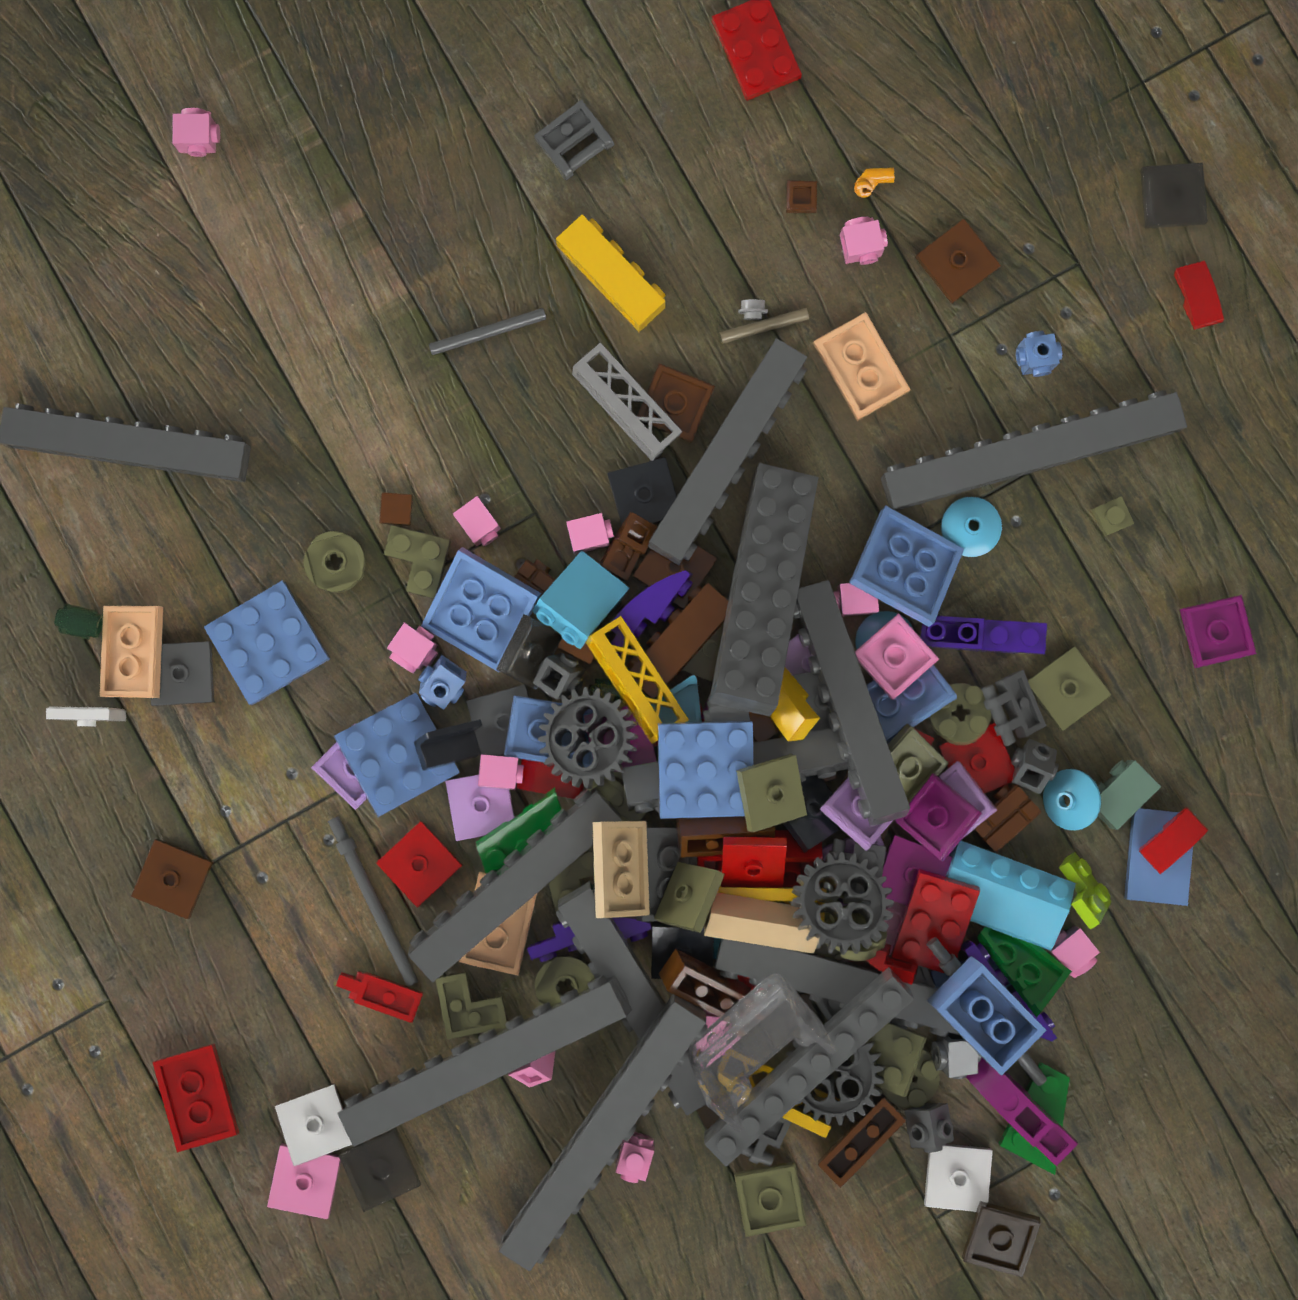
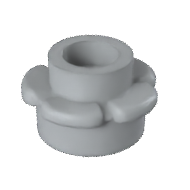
M749 299L741 301V309L738 310V313L744 314V320H762V314L768 313V310L765 309V300Z

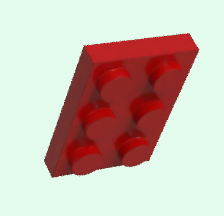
M750 0L712 16V23L746 101L801 79L802 73L770 0Z
M919 869L891 951V957L944 973L939 966L940 961L929 949L927 943L932 938L937 937L949 954H954L956 958L958 957L980 894V888Z
M215 1043L152 1062L177 1153L229 1138L239 1133Z

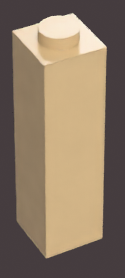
M723 893L716 894L704 923V936L814 954L818 941L816 937L808 941L806 940L810 932L808 928L798 930V926L803 921L802 918H793L794 912L799 909L798 907Z

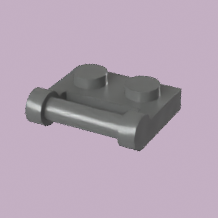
M580 100L534 135L536 142L566 181L574 176L573 172L603 149L609 150L615 145L610 135L583 100ZM591 133L596 135L597 140L566 162L562 158L563 154Z

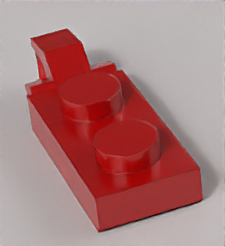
M358 971L356 976L341 972L336 983L337 987L351 991L348 998L355 1000L354 1003L409 1023H413L424 992Z

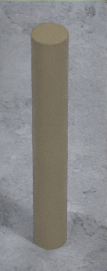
M807 308L722 331L719 332L721 342L724 344L809 320Z

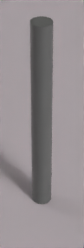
M540 308L428 345L433 356L546 320L544 309Z

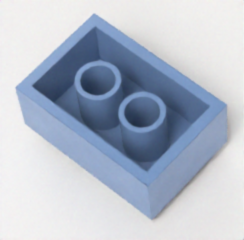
M972 956L927 1000L1001 1076L1046 1031L991 972Z

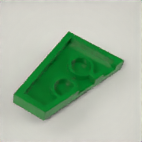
M555 787L547 792L546 796L534 805L531 803L525 807L521 814L509 822L505 821L476 841V847L485 873L502 868L505 865L503 863L504 859L516 849L520 852L528 845L527 840L539 829L544 832L552 825L550 820L562 810Z
M986 926L977 937L978 941L987 950L993 961L1036 1018L1072 972L1040 946Z
M1039 1062L1038 1067L1047 1080L1044 1084L1037 1086L1031 1079L1026 1091L1037 1104L1063 1127L1070 1078L1052 1067ZM1008 1123L998 1144L1055 1175L1056 1165L1037 1147H1033Z

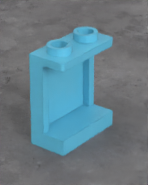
M581 551L539 598L533 613L537 615L540 622L551 626L561 634L568 644L575 645L581 649L588 637L597 629L608 614L620 604L629 587L585 552Z

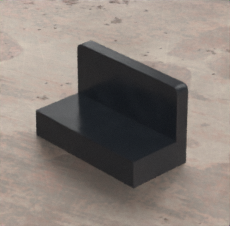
M481 719L427 732L414 741L422 770L426 771L480 756L481 751L474 731L482 726Z

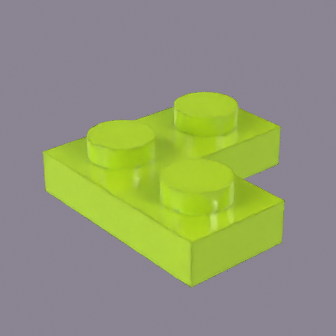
M1076 852L1065 857L1059 869L1068 881L1076 883L1075 891L1077 895L1071 905L1088 928L1092 929L1101 923L1112 901L1110 900L1107 888L1102 883H1098L1093 877L1091 867L1083 858L1080 859Z

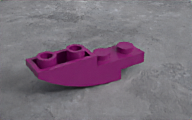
M981 1057L980 1062H978V1074L966 1076L969 1082L995 1110L1033 1147H1037L1054 1165L1057 1166L1078 1145L1077 1140L1030 1097V1094L1007 1072L1001 1076Z

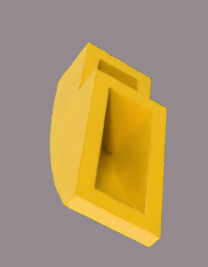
M785 667L778 706L770 717L787 741L803 740L820 717L806 702L809 694Z

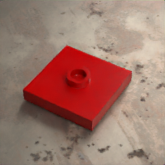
M995 723L989 724L986 732L974 743L954 745L946 742L937 746L941 756L949 763L946 768H950L957 761L961 762L984 793L1011 783L1014 773V766L1011 764V759L1000 735L997 736L994 730Z
M420 821L376 862L417 908L463 866L423 821Z
M723 837L721 873L724 874L721 887L783 888L787 849L786 838Z

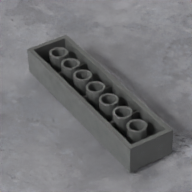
M762 463L758 464L752 476L709 703L769 717L778 706L818 477Z

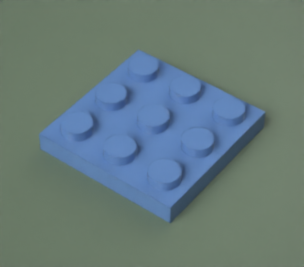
M885 505L879 513L850 580V584L930 627L936 620L964 549Z
M462 547L457 551L421 627L500 672L541 593Z
M283 580L204 626L249 705H254L330 660Z
M417 693L334 735L337 744L377 817L384 815L460 773L455 763L426 771L422 770L414 741L427 732L435 731L436 728Z
M752 721L658 723L660 819L745 816L736 770L754 765Z

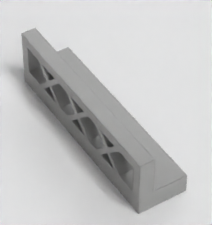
M601 343L573 366L572 375L651 461L661 456L663 450L682 434L680 428ZM600 354L608 362V373L595 372L588 363ZM613 368L617 373H611V369ZM601 378H607V384ZM611 379H623L628 384V395L615 394L611 390ZM632 389L638 396L632 395ZM622 400L628 401V405L626 406ZM631 402H645L649 407L648 417L635 416L631 411ZM653 412L658 418H652ZM643 423H648V429ZM652 423L665 424L672 433L660 443L652 434Z

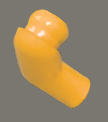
M894 168L866 169L855 182V193L859 197L866 198L872 194L878 183H894Z

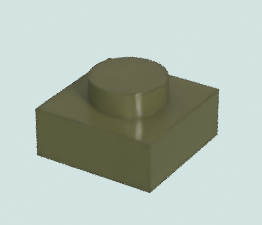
M1122 496L1092 509L1104 537L1134 524Z

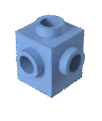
M1035 331L1026 334L1027 338H1024L1016 348V361L1018 366H1021L1022 375L1033 374V377H1040L1051 374V371L1060 363L1059 360L1062 359V347L1059 341L1056 342L1055 333L1045 335L1044 331ZM1042 348L1043 355H1040L1037 349Z
M441 655L433 667L427 665L418 678L421 682L419 693L422 699L427 704L433 707L439 706L443 710L450 702L455 704L464 691L462 686L466 681L467 672Z

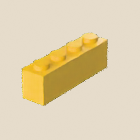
M583 214L580 215L556 238L557 247L633 327L640 332L665 309L666 301L663 298L666 295L655 283L650 285L643 278L645 273L634 261L629 263L622 256L624 251L614 240L609 242L602 235L603 229L593 218L588 221Z

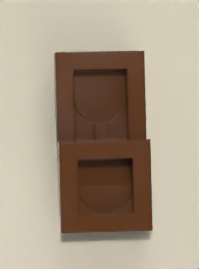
M630 512L607 548L600 565L618 579L627 581L640 554H645L657 526Z

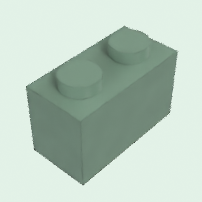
M1121 760L1110 770L1109 773L1112 776L1104 784L1101 781L1097 783L1101 795V808L1098 817L1110 829L1118 830L1161 788L1136 760H1127L1126 762Z

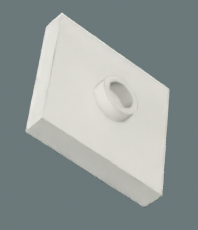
M109 707L46 708V719L77 721V726L96 727V721H126V711Z
M335 1084L275 1106L293 1166L352 1145L337 1114L343 1107Z
M945 1144L942 1146L943 1150L928 1153L925 1207L976 1212L980 1201L988 1203L993 1151L991 1148Z

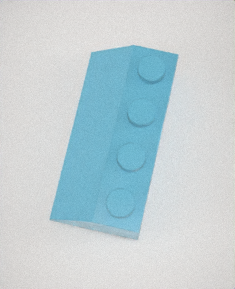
M960 841L949 854L953 858L946 877L980 888V894L970 921L1051 951L1070 911L1076 883Z

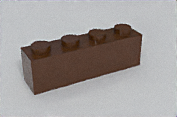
M709 583L703 588L698 585L688 596L687 599L690 603L682 611L678 608L667 620L670 624L663 633L657 631L646 644L650 648L645 653L667 687L724 624L728 600ZM634 656L626 668L631 672L640 673L641 661L637 656ZM643 680L642 691L650 698L657 699L658 687L656 684Z

